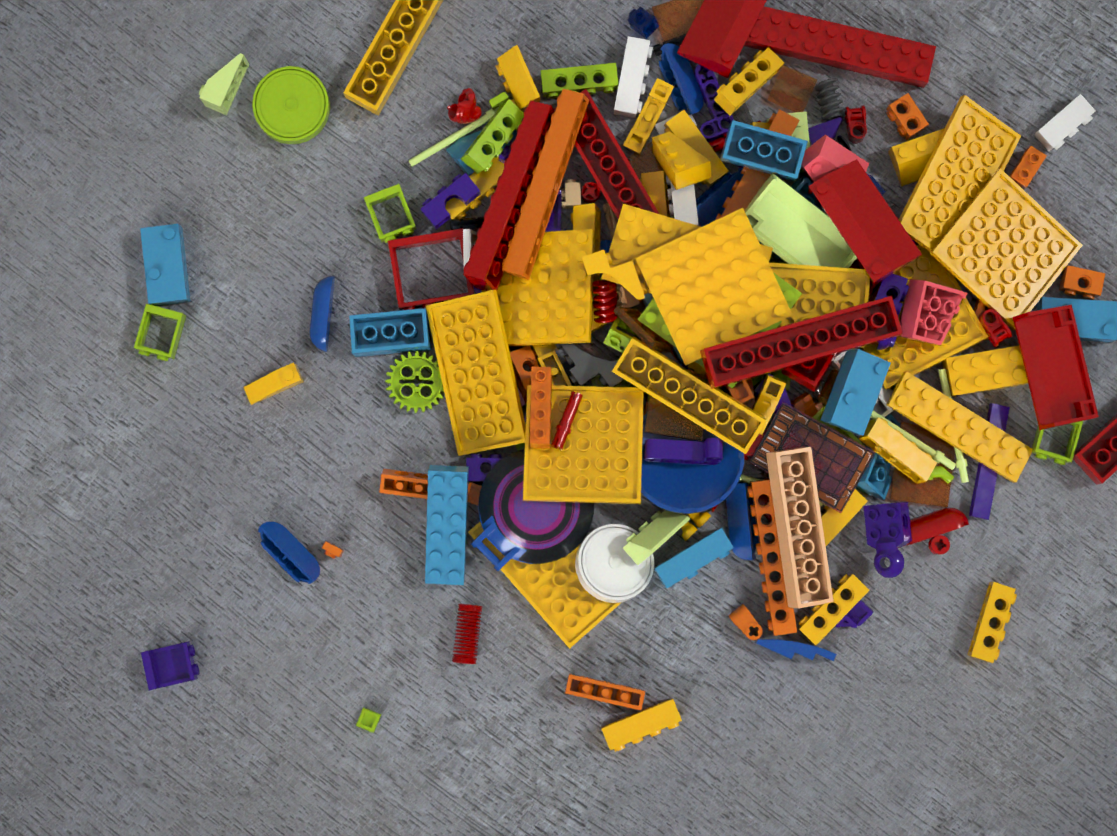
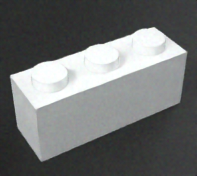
M1080 94L1037 131L1034 136L1048 151L1053 148L1057 150L1065 143L1063 139L1066 136L1071 138L1079 131L1077 127L1081 123L1085 126L1093 119L1091 115L1096 110Z

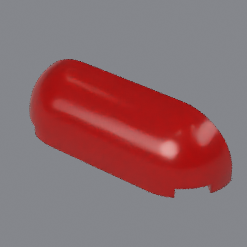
M950 507L910 519L912 541L907 545L969 525V521L962 511Z

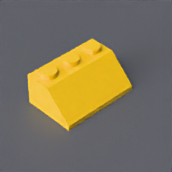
M516 45L497 58L498 65L495 67L498 75H503L505 82H503L506 93L510 92L513 98L511 101L524 112L530 100L540 102V95L520 49Z
M944 128L890 148L888 153L901 187L919 180Z

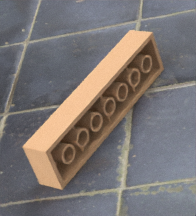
M811 447L766 453L788 607L799 609L834 602Z

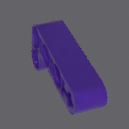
M698 64L694 75L712 120L703 123L699 131L707 142H711L721 138L728 132L729 128H723L720 123L727 121L730 124L734 118L724 110H714L713 105L717 104L714 99L718 93L709 94L706 92V88L713 87L717 91L720 87L713 71ZM701 70H702L703 72H707V74H706V80H707V81H706V82H705V77H704V75H703V74H700V71H701ZM709 128L713 131V134L706 136L703 130Z
M708 438L704 442L646 439L644 444V460L649 462L718 465L723 460V440L720 438Z

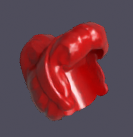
M470 88L463 89L458 97L457 104L447 106L450 120L460 124L472 123L479 119L482 114L481 108L476 106L475 93Z

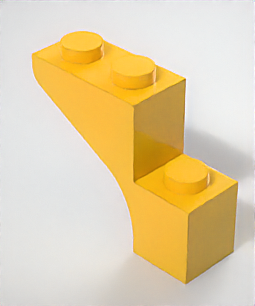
M605 250L582 257L588 276L599 273L608 274L617 280L636 299L641 300L645 298L644 294H647L644 282L640 283L638 275H641L638 263L634 264L633 261L610 268V264L613 262L610 253H605Z

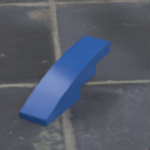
M757 639L754 642L789 659H792L794 653H797L810 660H813L815 654L834 661L837 655L825 649L796 641Z

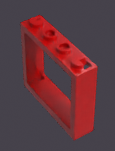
M463 228L388 241L400 311L419 307L423 309L427 305L474 294L473 285L466 278L467 293L404 302L396 250L460 240L463 258Z

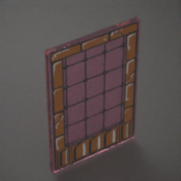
M783 402L774 415V419L749 463L769 473L766 453L799 447H811L819 501L842 513L876 452Z

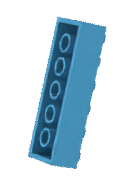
M429 466L425 584L464 585L469 467Z

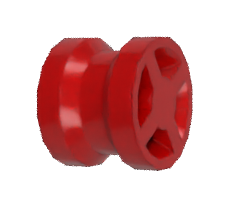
M594 182L585 183L581 189L582 199L587 203L596 202L600 196L599 186Z
M938 535L929 540L928 547L936 555L945 554L950 548V542L947 537Z

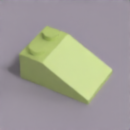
M243 54L237 55L209 78L205 85L201 86L199 98L206 107L224 115L228 114L250 65Z

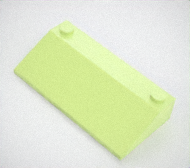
M773 173L762 185L745 210L758 241L765 246L772 247V251L789 264L849 268L857 259L830 217Z

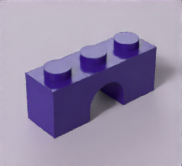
M466 173L457 175L452 180L453 183L450 186L442 187L437 192L438 195L435 198H429L422 204V213L436 230L451 219L449 212L446 210V203L450 199L458 198L467 206L481 195L479 188Z

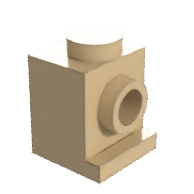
M573 179L565 180V188H561L562 200H565V202H562V209H573L574 205H581L580 182H576Z
M617 284V296L615 298L617 299L616 306L618 310L640 304L639 300L622 285Z

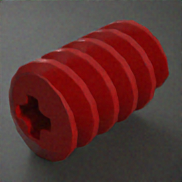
M607 280L594 281L592 285L598 286V288L593 289V293L598 295L594 296L593 300L599 301L593 304L594 308L599 309L594 311V315L599 316L594 321L596 323L613 322L618 318L616 313L618 311L616 306L617 299L615 298L617 296V284Z

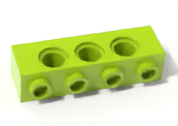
M616 63L541 70L543 97H547V99L558 98L563 89L579 93L587 89L590 95H594L598 91L613 93L615 90H618ZM596 76H600L604 81L598 84L593 79ZM577 78H582L585 83L577 85L574 81ZM558 80H563L566 82V85L564 87H558L556 85V82Z
M510 99L501 104L461 157V160L477 174L483 170L486 172L493 164L491 160L494 157L497 158L503 151V144H507L513 138L512 132L517 130L518 126L522 123L524 112ZM492 134L496 136L497 141L493 139ZM482 148L486 150L487 155L483 153Z

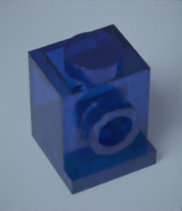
M641 6L629 13L627 20L630 27L645 39L659 27L656 17L648 13Z

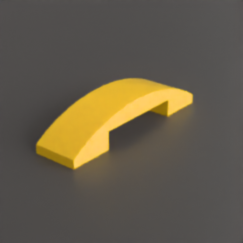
M657 78L641 113L623 144L624 147L638 154L642 152L674 89L673 85Z

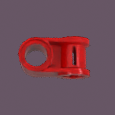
M862 105L860 108L845 107L844 115H846L845 122L848 140L858 144L863 141L867 133L865 105ZM853 130H859L862 135L855 136Z
M988 309L979 315L978 319L993 346L997 347L1001 341L1007 337H1012L1009 327L1004 323L996 310ZM987 313L992 315V323H988L985 320Z

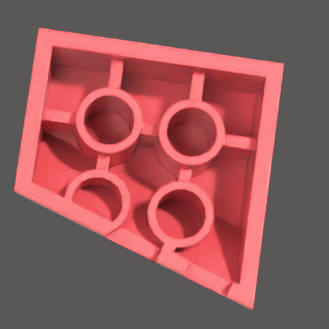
M824 135L805 150L801 168L810 181L814 183L823 176L856 159L865 172L869 163L829 136Z
M910 279L900 320L903 334L899 336L941 345L951 327L950 322L954 314H957L960 309L959 304L962 298L965 299L968 293L924 280Z

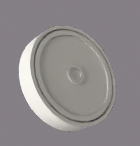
M621 524L604 525L593 530L580 544L575 559L576 573L581 585L593 597L604 602L621 603L636 597L649 584L654 571L653 554L637 565L623 549L628 543L626 539L633 533L639 534L633 528Z

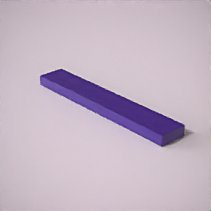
M990 403L987 421L1005 432L1010 407ZM980 462L978 463L969 516L989 520L998 473Z

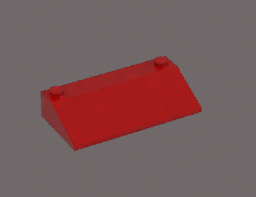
M704 0L677 54L728 78L767 0Z
M857 159L809 185V194L813 193L868 273L871 278L870 284L872 287L922 255Z
M1072 305L1031 311L1014 316V326L1039 430L1098 418Z

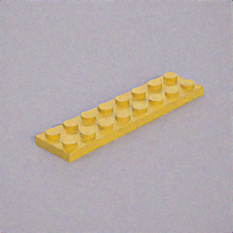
M907 371L902 374L886 404L1012 483L1017 482L1033 450Z

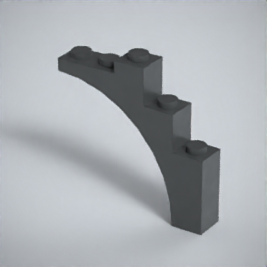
M573 343L554 344L558 350L562 349L566 355L563 357L569 365H574L569 370L571 375L568 376L574 386L577 384L578 386H583L597 375H600L599 381L603 387H615L625 380L612 372L617 361H608L594 357L582 351ZM668 348L660 352L678 363Z

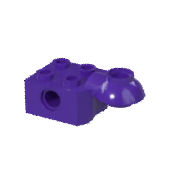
M891 274L882 280L875 300L892 296L897 315H899L903 305L900 301H904L909 286L906 285L908 279ZM897 337L876 342L878 343L876 350H884L888 347L893 348Z
M908 502L863 506L867 545L876 549L874 557L875 570L885 578L897 577L904 568V558L898 548L912 541ZM886 558L890 560L889 567L885 565Z

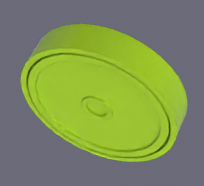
M286 66L271 71L262 78L253 95L252 107L257 123L264 133L280 143L300 144L311 140L322 131L329 118L330 100L323 83L315 74L301 67Z

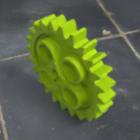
M418 351L415 352L414 356L408 352V358L400 355L401 361L394 360L396 367L393 365L389 366L392 372L386 373L387 376L391 377L385 380V383L390 384L386 391H392L388 396L389 398H396L393 404L401 403L399 409L406 406V412H409L413 408L414 414H416L418 408H420L422 413H424L426 406L431 410V403L439 404L436 398L443 399V396L440 394V392H444V389L442 387L440 370L437 367L438 361L432 362L433 355L427 359L426 352L422 356H419ZM423 368L431 371L429 378H424L421 375ZM402 369H411L412 376L404 377ZM416 377L418 381H433V384L420 383L415 387L414 383L401 384L399 381H413ZM409 387L412 393L406 397L401 393V389ZM421 388H429L431 392L430 396H422L420 392Z

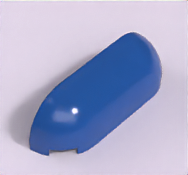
M671 43L664 44L660 49L662 50L661 60H659V67L665 82L674 86L671 93L674 105L678 111L685 110L688 115L695 114L703 107V95L690 62L687 58L677 54L680 47Z
M738 168V171L732 175L728 172L696 199L699 226L702 227L715 221L718 213L723 214L726 208L722 206L727 197L731 198L734 191H732L736 180L741 181L743 177L741 171L743 168Z
M329 276L319 281L313 295L310 338L314 346L324 352L328 350L335 276Z
M740 483L736 485L735 489L726 499L730 542L734 547L732 550L737 557L743 560H754L756 558V544L759 543L758 536L754 535L753 524H756V519L751 516L750 505H753V499L748 496L747 486L749 484Z
M265 522L259 527L258 532H260L262 539L260 542L262 547L295 581L311 584L319 577L320 566L318 561L288 529L277 522Z

